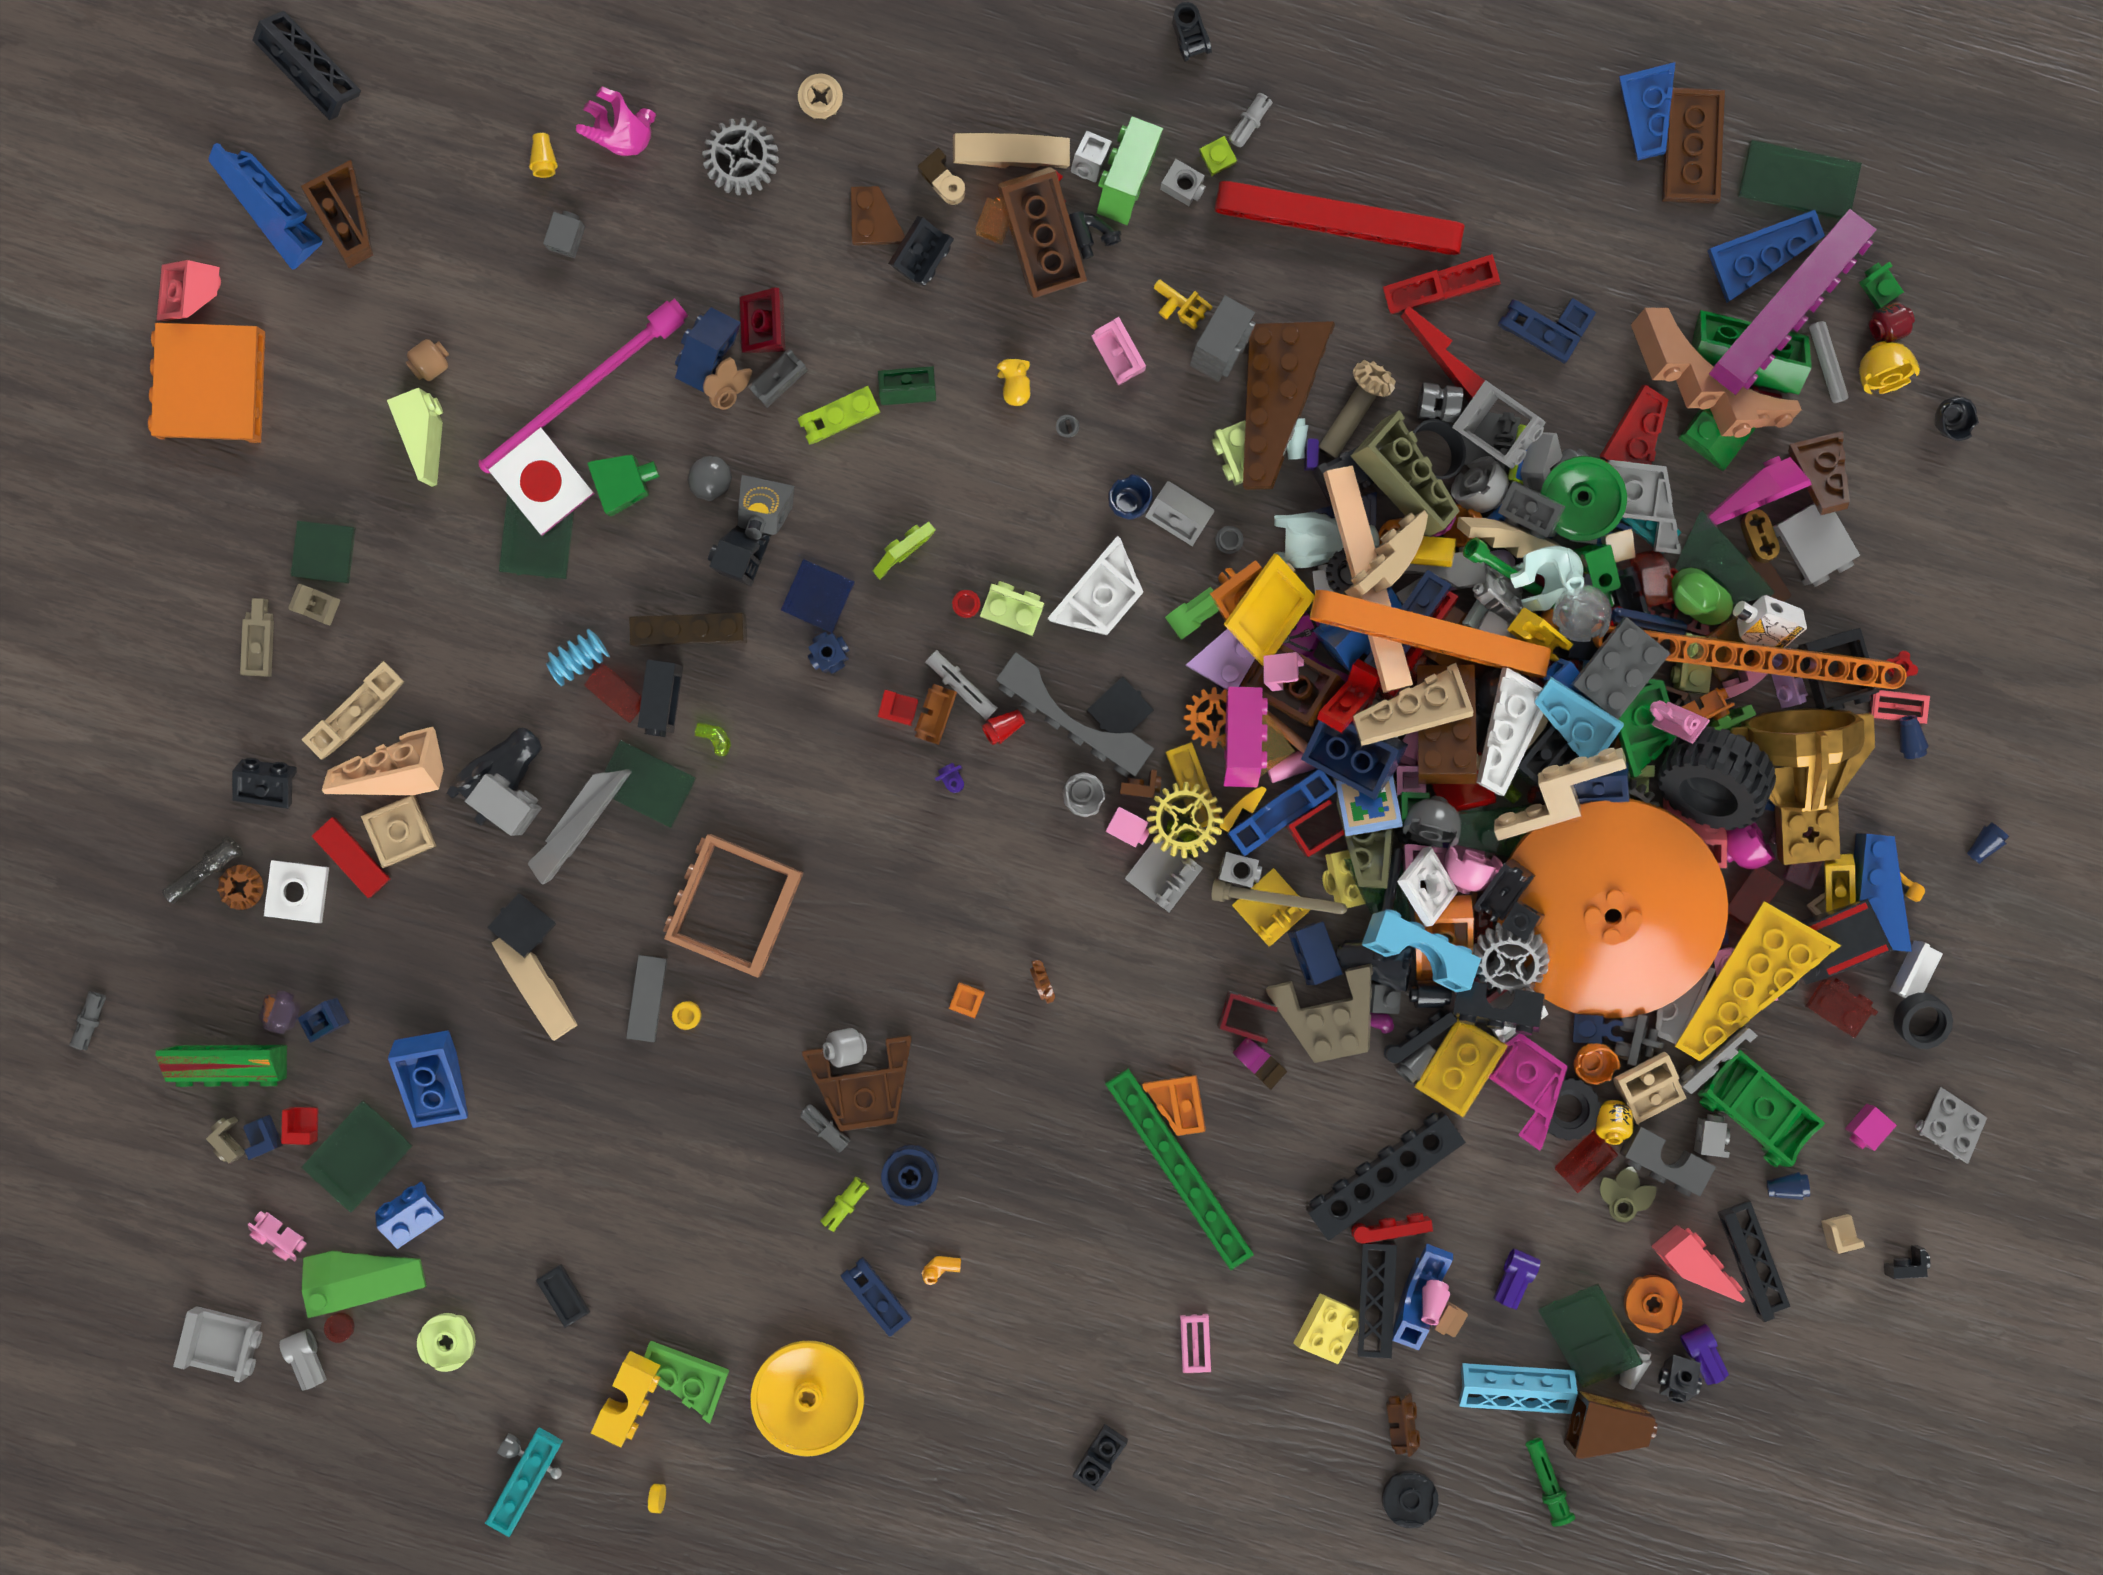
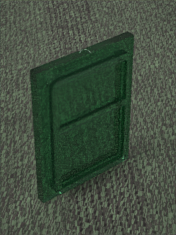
M507 494L499 572L567 579L574 510L542 536Z
M363 1100L301 1168L315 1182H318L329 1192L336 1201L352 1213L413 1145Z
M1599 1284L1579 1290L1572 1295L1555 1300L1553 1303L1539 1308V1313L1571 1369L1575 1371V1376L1582 1388L1643 1364L1641 1357Z

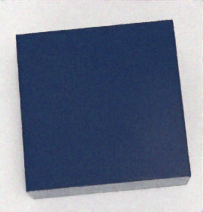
M1572 298L1556 324L1581 338L1596 312Z

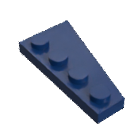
M1816 210L1715 246L1707 251L1726 303L1825 236Z

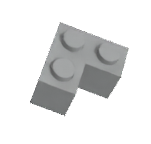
M497 773L494 776L485 774L465 802L510 836L523 835L542 809L536 804L538 799L526 790L524 792L520 790L513 791L508 787L510 782Z

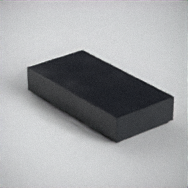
M562 1264L536 1279L564 1328L590 1313L589 1308Z

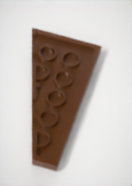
M1334 321L1263 323L1254 326L1249 338L1243 488L1245 490L1273 489L1285 458L1284 454L1295 432L1294 428L1298 417L1301 416L1316 377L1315 373L1319 362L1324 356L1327 341L1335 327Z

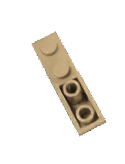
M1425 510L1415 516L1412 512L1398 522L1401 526L1398 530L1393 528L1380 538L1383 543L1375 549L1378 556L1369 563L1371 569L1367 572L1362 570L1350 580L1353 585L1345 591L1348 596L1358 598L1367 593L1372 587L1376 593H1379L1392 586L1412 562L1422 542L1428 518Z

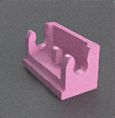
M1119 317L1095 330V334L1091 335L1118 385L1145 371L1146 365Z

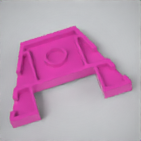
M1518 1034L1505 1043L1508 1047L1489 1076V1079L1535 1111L1518 1136L1538 1151H1541L1568 1067L1523 1034Z

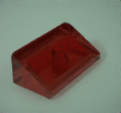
M1592 1131L1555 1166V1170L1579 1193L1618 1154L1605 1139L1597 1135L1596 1131Z

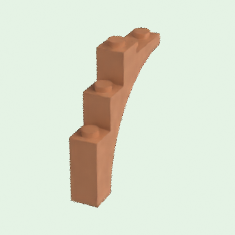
M1644 308L1631 324L1652 380H1666L1668 382L1676 380L1686 407L1700 408L1702 410L1710 408L1721 436H1735L1739 438L1749 434L1753 427H1785L1792 423L1793 418L1802 410L1797 400L1778 399L1757 393L1751 389L1747 390L1744 387L1734 395L1709 375L1714 367L1688 342L1678 328L1669 308Z

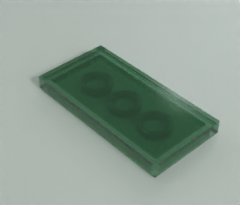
M1752 140L1749 143L1738 197L1807 212L1816 210L1817 214L1842 219L1849 209L1852 210L1862 163Z

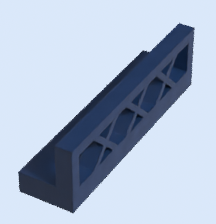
M1427 570L1401 607V610L1432 617L1452 588V585ZM1402 644L1404 654L1406 655L1411 646ZM1371 651L1364 662L1377 669Z

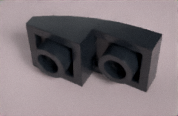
M1104 1424L1072 1476L1094 1491H1097L1111 1471L1113 1463L1127 1445L1128 1439Z

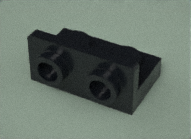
M256 758L242 759L232 770L233 801L288 809L292 804V778L297 773V767L288 766L283 762H261Z

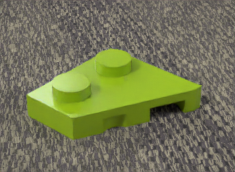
M927 522L922 527L918 525L913 526L905 533L906 538L899 542L896 539L884 549L886 554L873 570L879 579L884 577L897 562L901 563L928 541L936 531L930 522Z

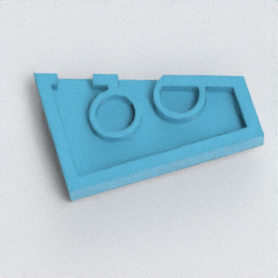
M1552 677L1549 678L1534 701L1579 757H1593L1598 755L1600 751L1607 749L1624 726L1623 722Z

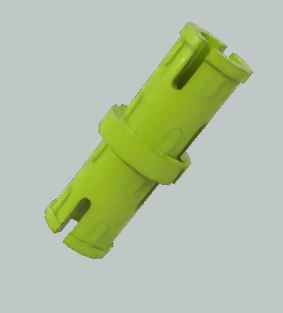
M858 1177L854 1178L842 1195H838L835 1198L836 1203L820 1220L825 1227L828 1225V1229L832 1232L836 1230L848 1213H852L855 1210L854 1205L866 1190L869 1189V1186L864 1181L861 1184V1179Z

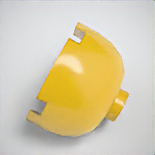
M1886 341L1874 344L1861 360L1859 367L1860 381L1864 391L1868 394H1872L1871 390L1879 389V394L1897 390L1911 382L1910 376L1914 372L1916 376L1920 372L1918 362L1912 351L1903 344L1887 343Z

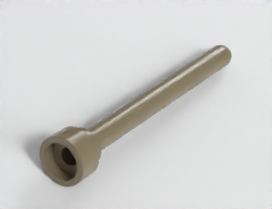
M1215 878L1212 887L1213 901L1225 902V900L1237 898L1336 914H1344L1347 911V906L1344 903L1233 887L1232 883Z

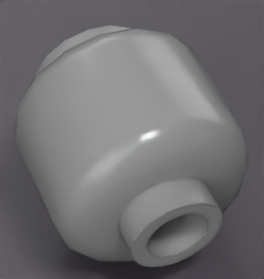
M853 1028L829 1033L826 1043L823 1044L824 1057L830 1060L836 1067H844L861 1062L863 1055L867 1051V1044L863 1034L858 1033Z

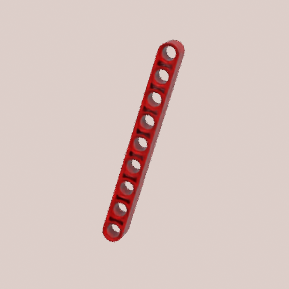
M1231 181L1219 182L1214 209L1215 212L1227 216L1447 255L1460 254L1465 227L1464 224L1451 220Z

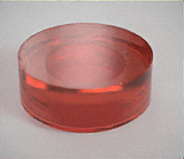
M336 1313L325 1322L324 1333L332 1342H344L354 1332V1321L345 1313Z

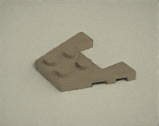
M1372 964L1347 969L1345 973L1352 998L1300 1008L1292 981L1267 987L1266 992L1275 1006L1278 1007L1279 1012L1314 1063L1369 1051Z

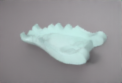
M1316 512L1274 516V526L1286 528L1285 553L1276 552L1275 554H1278L1285 563L1289 562L1294 568H1309L1328 563L1336 551L1339 552L1344 548L1336 518H1330L1326 514H1318ZM1370 525L1374 545L1377 548L1379 546V534L1375 526Z

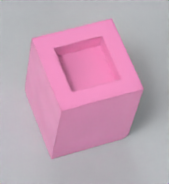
M1297 652L1264 656V684L1272 691L1283 690V683L1298 681V667L1304 666V659Z

